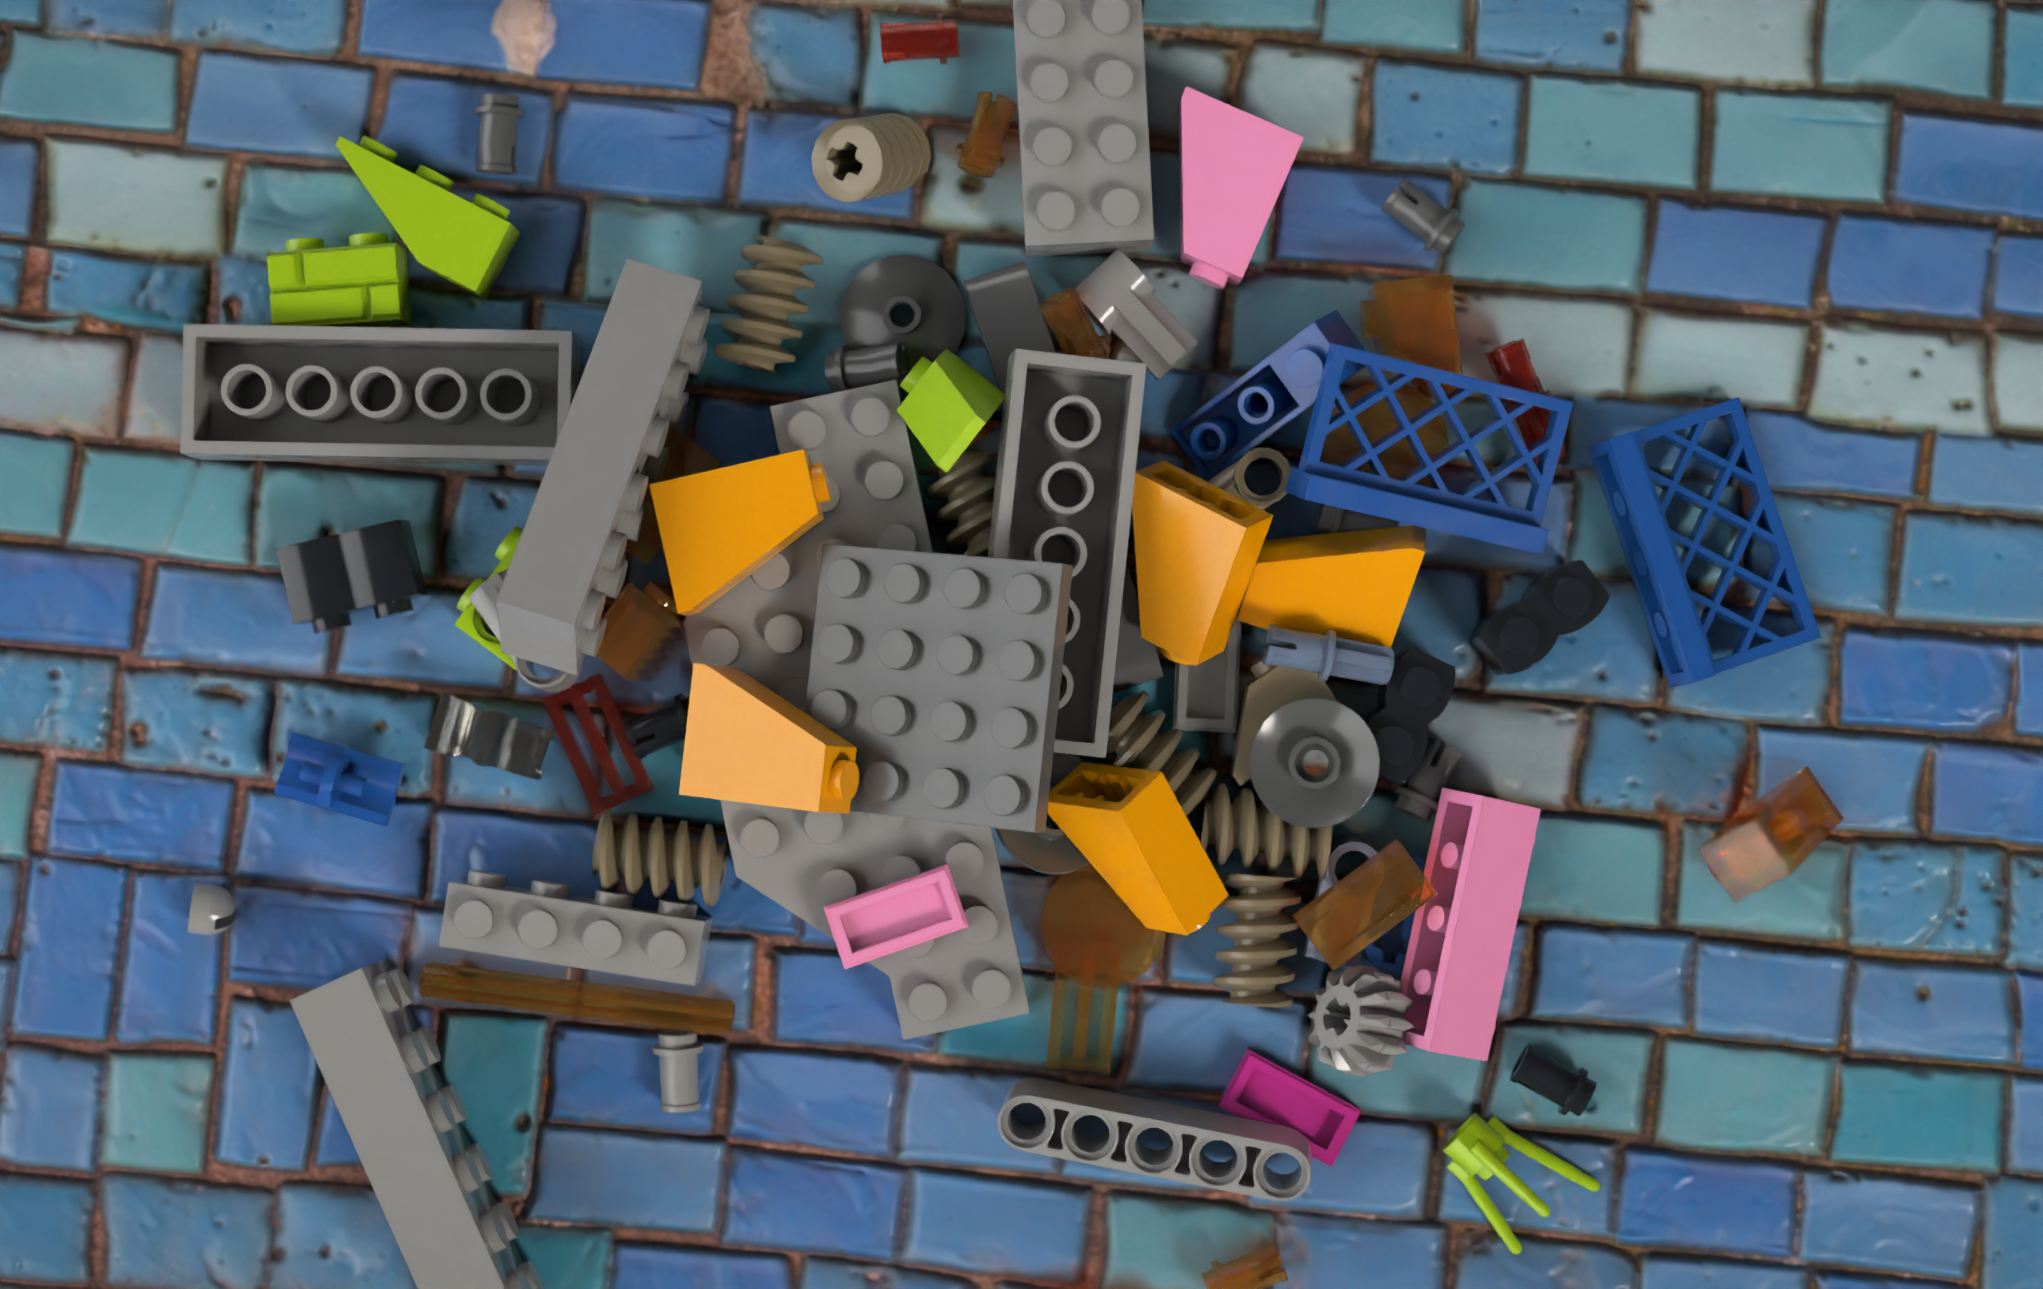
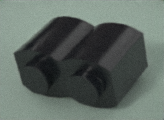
M407 520L389 521L276 549L293 623H312L314 634L351 626L350 614L367 609H374L376 619L411 612L414 610L411 599L427 595L410 521Z
M1583 560L1562 564L1543 572L1535 578L1522 594L1520 601L1503 605L1485 616L1473 630L1469 641L1495 675L1518 673L1542 660L1554 646L1558 635L1575 632L1591 623L1602 612L1610 595Z
M1415 648L1405 649L1394 658V669L1388 684H1379L1377 694L1378 707L1364 719L1378 745L1380 755L1379 778L1394 784L1405 782L1420 765L1428 743V725L1436 720L1444 711L1452 696L1455 685L1454 666Z

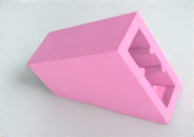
M1186 86L1178 109L1180 259L1182 263L1192 266L1189 275L1206 285L1217 289H1224L1227 282L1239 286L1304 137Z

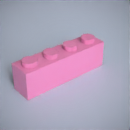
M1447 788L1441 789L1401 977V993L1413 1000L1411 1007L1405 1014L1406 1020L1415 1026L1404 1033L1403 1041L1406 1045L1429 1052L1488 1061L1541 809Z

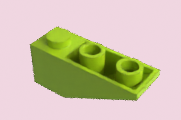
M339 136L335 145L416 260L430 272L487 300L521 234L510 222L506 221L511 211L476 193L472 203L450 192L454 184L452 180L420 164L414 174L394 164L398 154L369 137L363 136L359 145Z

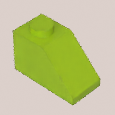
M946 348L933 363L925 356H922L908 373L900 387L909 394L898 407L897 412L935 464L947 473L1002 403L1004 393Z

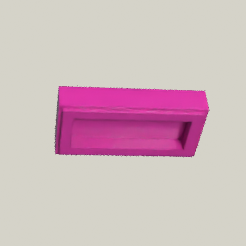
M1249 1048L1246 1049L1217 1103L1219 1107L1238 1117L1287 1126L1298 1130L1307 1138L1311 1147L1312 1157L1332 1167L1362 1111L1357 1106Z

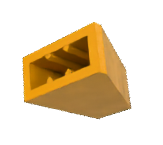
M802 449L649 484L678 614L691 616L701 613L824 519L821 503L831 501L832 499L823 462L812 464L810 455Z
M1163 460L1135 472L1132 512L1141 638L1160 647L1161 653L1169 660L1183 665L1197 666L1224 651L1273 515Z
M1411 525L1264 540L1240 605L1237 620L1267 630L1270 624L1325 635L1328 629L1335 630L1337 638L1391 648L1425 554L1426 529Z
M693 663L679 795L813 812L850 814L851 799L855 796L859 785V770L855 763L856 746L740 669Z
M1081 762L1049 792L1047 814L1146 928L1188 935L1203 927L1210 919V913L1229 896L1163 772Z

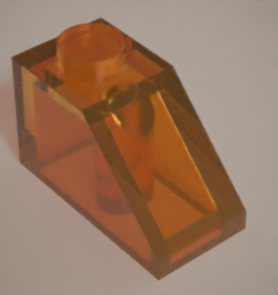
M1452 275L1375 282L1368 291L1369 300H1363L1359 303L1363 339L1373 338L1375 354L1462 375ZM1415 377L1409 381L1435 403L1437 402L1424 379ZM1440 383L1446 395L1459 388ZM1465 398L1455 404L1453 408L1456 409L1465 403Z
M1807 766L1727 820L1698 851L1707 862L1712 876L1723 885L1733 901L1736 902L1792 874L1844 817Z

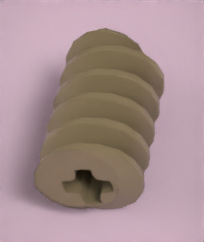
M890 113L838 120L826 127L815 141L811 156L812 170L819 187L831 198L842 202L861 201L901 193L912 186L917 179L928 172L931 152L929 140L924 130L908 116Z
M755 234L753 236L762 244L742 247L741 256L756 269L739 270L735 272L734 276L735 282L749 293L733 294L728 297L727 301L728 306L741 315L742 318L723 320L720 326L721 331L735 340V343L715 345L713 352L719 359L731 364L774 376H782L774 370L775 364L791 363L796 360V355L781 345L782 339L802 338L803 334L802 330L788 321V317L790 314L809 313L810 309L808 305L794 296L796 290L815 289L817 282L801 272L802 266L822 264L824 258L798 244Z
M972 449L963 452L947 473L936 464L918 472L921 476H939L926 490L927 497L930 499L949 500L935 516L940 523L958 522L959 526L945 540L949 546H968L969 549L963 554L966 556L988 557L996 473L986 474L984 468L998 456L996 450Z
M1145 690L1124 697L1111 709L1106 754L1114 751L1118 754L1112 766L1163 772L1187 816L1209 796L1210 792L1208 789L1217 772L1212 767L1195 773L1191 771L1200 755L1196 748H1191L1177 754L1174 752L1183 735L1178 728L1159 735L1157 731L1166 714L1161 709L1145 715L1140 713L1149 697Z
M1216 783L1208 798L1202 801L1196 835L1205 851L1208 845H1215L1218 865H1225L1233 850L1240 849L1244 869H1251L1258 854L1265 853L1269 873L1276 874L1284 857H1290L1294 877L1301 878L1309 861H1315L1319 880L1322 881L1329 860L1333 826L1307 828L1286 822L1271 812L1262 800L1258 807H1256L1253 791L1248 787H1242L1233 803H1230L1227 785Z
M605 809L599 821L594 844L592 877L594 878L599 871L603 890L614 891L624 875L627 890L632 895H639L649 878L652 893L655 898L659 899L665 898L675 882L680 902L686 903L691 901L696 890L701 886L705 905L715 906L721 896L725 881L730 846L728 836L723 844H717L713 825L706 824L698 840H691L688 822L681 820L672 837H669L665 834L662 817L658 816L654 818L647 833L640 832L637 813L631 812L622 829H615L612 810Z
M1231 872L1221 876L1222 883L1239 890L1238 896L1225 899L1219 904V908L1236 915L1235 922L1217 927V934L1234 941V947L1215 952L1216 960L1232 967V973L1213 978V985L1230 992V998L1222 1000V1002L1260 1007H1290L1293 1005L1292 996L1277 989L1276 985L1295 979L1294 970L1278 963V959L1297 954L1296 944L1281 938L1280 934L1299 928V920L1282 912V908L1301 902L1300 893L1284 886V882L1298 878L1243 872Z

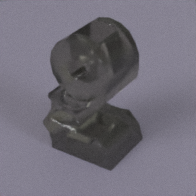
M452 692L441 693L424 748L450 757L464 756L480 766H492L514 774L541 780L544 772L541 770L549 742L550 740L554 741L555 730L500 710L490 709L486 712L475 709L473 706L474 702Z

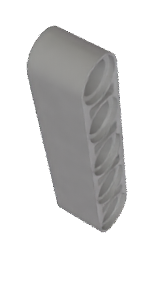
M1025 1078L1015 1082L1008 1089L998 1115V1130L1002 1139L1009 1146L1024 1152L1274 1201H1290L1299 1197L1307 1189L1311 1180L1312 1151L1310 1144L1302 1133L1287 1126L1040 1078ZM1021 1103H1032L1043 1111L1046 1120L1037 1125L1024 1124L1016 1118L1013 1108ZM1094 1115L1101 1118L1107 1124L1109 1131L1101 1137H1089L1078 1129L1076 1121L1083 1116ZM1148 1128H1159L1166 1131L1173 1142L1167 1148L1153 1150L1141 1142L1139 1134ZM1213 1140H1222L1229 1143L1235 1149L1236 1155L1228 1161L1215 1162L1204 1154L1202 1147ZM1276 1153H1288L1299 1161L1300 1166L1292 1173L1278 1174L1268 1168L1265 1161Z

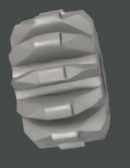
M1356 965V967L1347 966L1345 970L1329 972L1326 987L1314 990V995L1318 1002L1316 1010L1307 1014L1315 1024V1028L1310 1034L1308 1041L1318 1046L1319 1061L1328 1064L1336 1070L1344 1071L1346 1075L1364 1077L1365 1074L1373 1075L1375 1072L1379 1073L1383 1070H1392L1394 1056L1407 1052L1403 1041L1405 1031L1415 1027L1406 1020L1405 1014L1411 1007L1413 1000L1401 993L1402 981L1393 978L1390 974L1379 972L1374 967Z

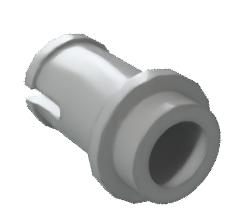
M676 1029L659 1032V1043L653 1045L652 1049L653 1054L659 1055L660 1110L668 1113H683L701 1109L698 1088V1053L704 1051V1044L697 1042V1031Z

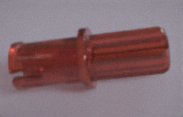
M1524 338L1511 341L1485 353L1499 384L1547 396L1552 395L1550 389L1544 390L1531 362ZM1504 399L1506 403L1504 408L1506 410L1517 402ZM1533 406L1515 418L1526 447H1529L1545 436L1550 417L1549 409ZM1563 444L1559 455V459L1565 455V448ZM1539 455L1533 458V461L1536 464V466L1539 459Z

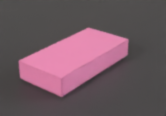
M948 864L823 907L844 969L969 927Z

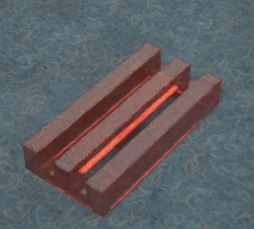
M603 673L595 674L585 681L576 683L568 689L542 699L594 815H598L604 812L605 809H611L655 788L643 760L638 759L632 750V747L635 746L634 741L629 742L624 729L625 721ZM595 692L636 783L625 787L584 695ZM569 702L572 703L613 792L606 797L602 794L564 711L563 705Z

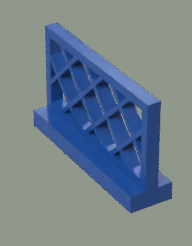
M1330 342L1299 468L1291 466L1285 492L1312 502L1543 555L1549 530L1541 527L1574 402ZM1345 360L1364 364L1378 387L1350 406L1339 389ZM1381 369L1400 374L1387 381ZM1415 377L1422 378L1426 381L1437 402L1409 420L1393 391ZM1440 383L1459 388L1446 395ZM1474 392L1483 393L1495 417L1468 434L1453 406ZM1499 397L1516 401L1517 403L1505 410ZM1384 398L1399 427L1373 444H1370L1355 416ZM1335 403L1339 410V413L1331 417L1333 406ZM1533 406L1551 410L1545 436L1526 448L1511 420ZM1443 413L1458 441L1430 458L1415 430ZM1346 422L1361 451L1340 465L1320 461L1326 435ZM1502 427L1516 455L1489 472L1474 444ZM1405 437L1421 465L1399 479L1391 478L1388 476L1377 455ZM1464 451L1479 479L1458 493L1450 492L1436 469ZM1539 455V459L1536 466V464L1533 461V458ZM1368 461L1374 473L1357 470L1356 468ZM1522 465L1532 482L1525 509L1507 505L1495 484ZM1427 475L1433 487L1416 484L1415 482ZM1486 490L1491 501L1474 496Z
M1739 397L1634 432L1610 438L1588 448L1669 688L1695 683L1715 676L1717 673L1821 638ZM1722 416L1726 418L1733 439L1725 459L1697 445L1707 421ZM1691 427L1687 438L1674 433ZM1660 438L1681 450L1668 478L1649 469L1641 443ZM1691 455L1720 470L1707 499L1679 485ZM1738 458L1740 459L1742 468L1736 466ZM1730 476L1748 485L1754 501L1745 519L1717 505ZM1655 486L1663 489L1660 494V497L1658 496ZM1673 495L1701 509L1689 538L1674 532L1668 526L1665 512ZM1712 516L1740 530L1727 559L1699 545ZM1759 518L1763 529L1756 525ZM1751 536L1770 547L1774 562L1766 579L1738 565ZM1676 546L1683 549L1680 558ZM1694 555L1722 570L1709 599L1690 590L1685 574ZM1733 576L1760 590L1748 619L1720 605ZM1779 579H1781L1784 589L1777 586ZM1771 597L1790 606L1798 629L1797 632L1780 637L1759 626ZM1696 606L1704 609L1701 617L1699 616ZM1714 616H1717L1742 629V632L1732 654L1714 660L1706 634ZM1753 636L1765 642L1748 648Z

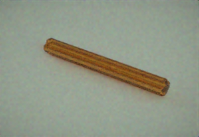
M434 962L423 965L419 980V993L425 998L723 1036L732 1032L736 1013L735 1003L731 1000Z

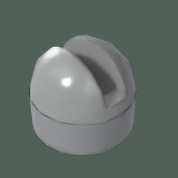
M195 882L189 914L188 933L214 935L229 929L235 921L234 911L237 908L234 896L226 888L215 884Z

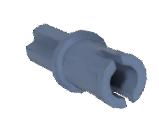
M1270 624L1267 630L1265 644L1278 645L1290 649L1269 645L1268 649H1263V665H1276L1318 673V679L1322 681H1327L1329 675L1384 685L1388 684L1392 676L1395 657L1394 650L1390 647L1337 638L1336 631L1329 629L1325 635Z

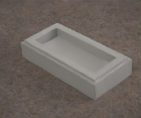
M1237 616L1223 652L1197 666L1183 665L1175 662L1172 730L1178 728L1179 730L1237 733L1241 621L1237 620Z

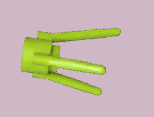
M1474 1113L1454 1132L1442 1148V1151L1452 1159L1446 1168L1464 1184L1513 1254H1519L1522 1251L1521 1243L1475 1177V1174L1479 1175L1484 1181L1494 1174L1541 1217H1548L1551 1209L1525 1182L1504 1164L1510 1152L1503 1146V1143L1590 1191H1598L1600 1189V1182L1582 1172L1579 1168L1511 1131L1494 1115L1486 1122L1477 1113Z

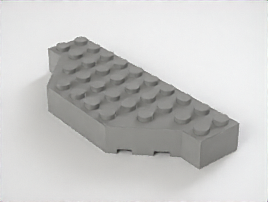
M897 380L770 406L779 453L784 454L804 449L810 455L812 464L823 462L832 500L821 503L824 516L822 521L701 613L686 617L683 625L692 668L693 663L738 668L805 712L823 544L934 553L908 427L897 412L898 407L902 403ZM720 800L736 877L833 940L834 937L823 908L824 906L945 864L949 865L969 927L868 961V963L890 976L903 1040L1030 1013V1004L992 828L850 811V814L813 812Z

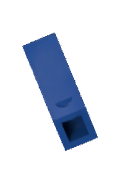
M1337 310L1314 321L1170 431L1206 481H1209L1228 468L1247 452L1256 448L1315 405L1330 342L1366 351ZM1345 360L1339 387L1366 366Z

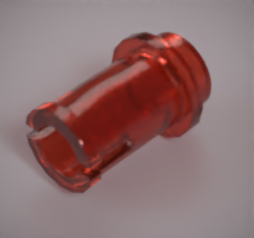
M937 14L936 21L893 24L884 22L880 25L881 50L884 64L895 61L940 58V63L943 65L948 64V58L960 57L957 19L945 20L944 14Z

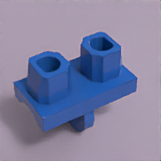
M292 732L285 763L273 794L382 826H388L406 764Z

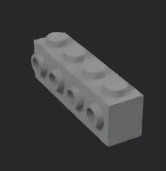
M469 870L467 879H459L448 883L439 947L696 986L703 980L712 917L696 915V904L659 899L658 909L633 905L634 895L601 889H596L594 899L569 895L571 885L545 880H532L531 889L506 886L507 875L480 870Z

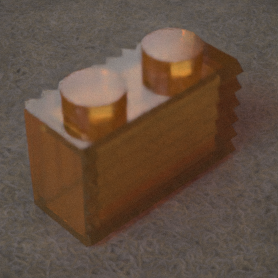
M649 581L644 589L628 583L603 617L607 619L606 629L596 657L628 681L652 682L651 673L660 671L659 662L667 661L666 652L675 651L674 642L683 641L681 632L685 631L683 625L685 619L677 612L674 595Z

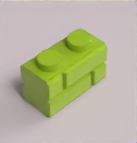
M354 234L349 236V246L325 248L324 240L320 238H297L285 241L286 251L268 252L267 267L269 287L271 289L270 308L272 325L397 327L411 325L412 315L410 292L408 290L409 275L406 250L396 242L388 243L387 234Z

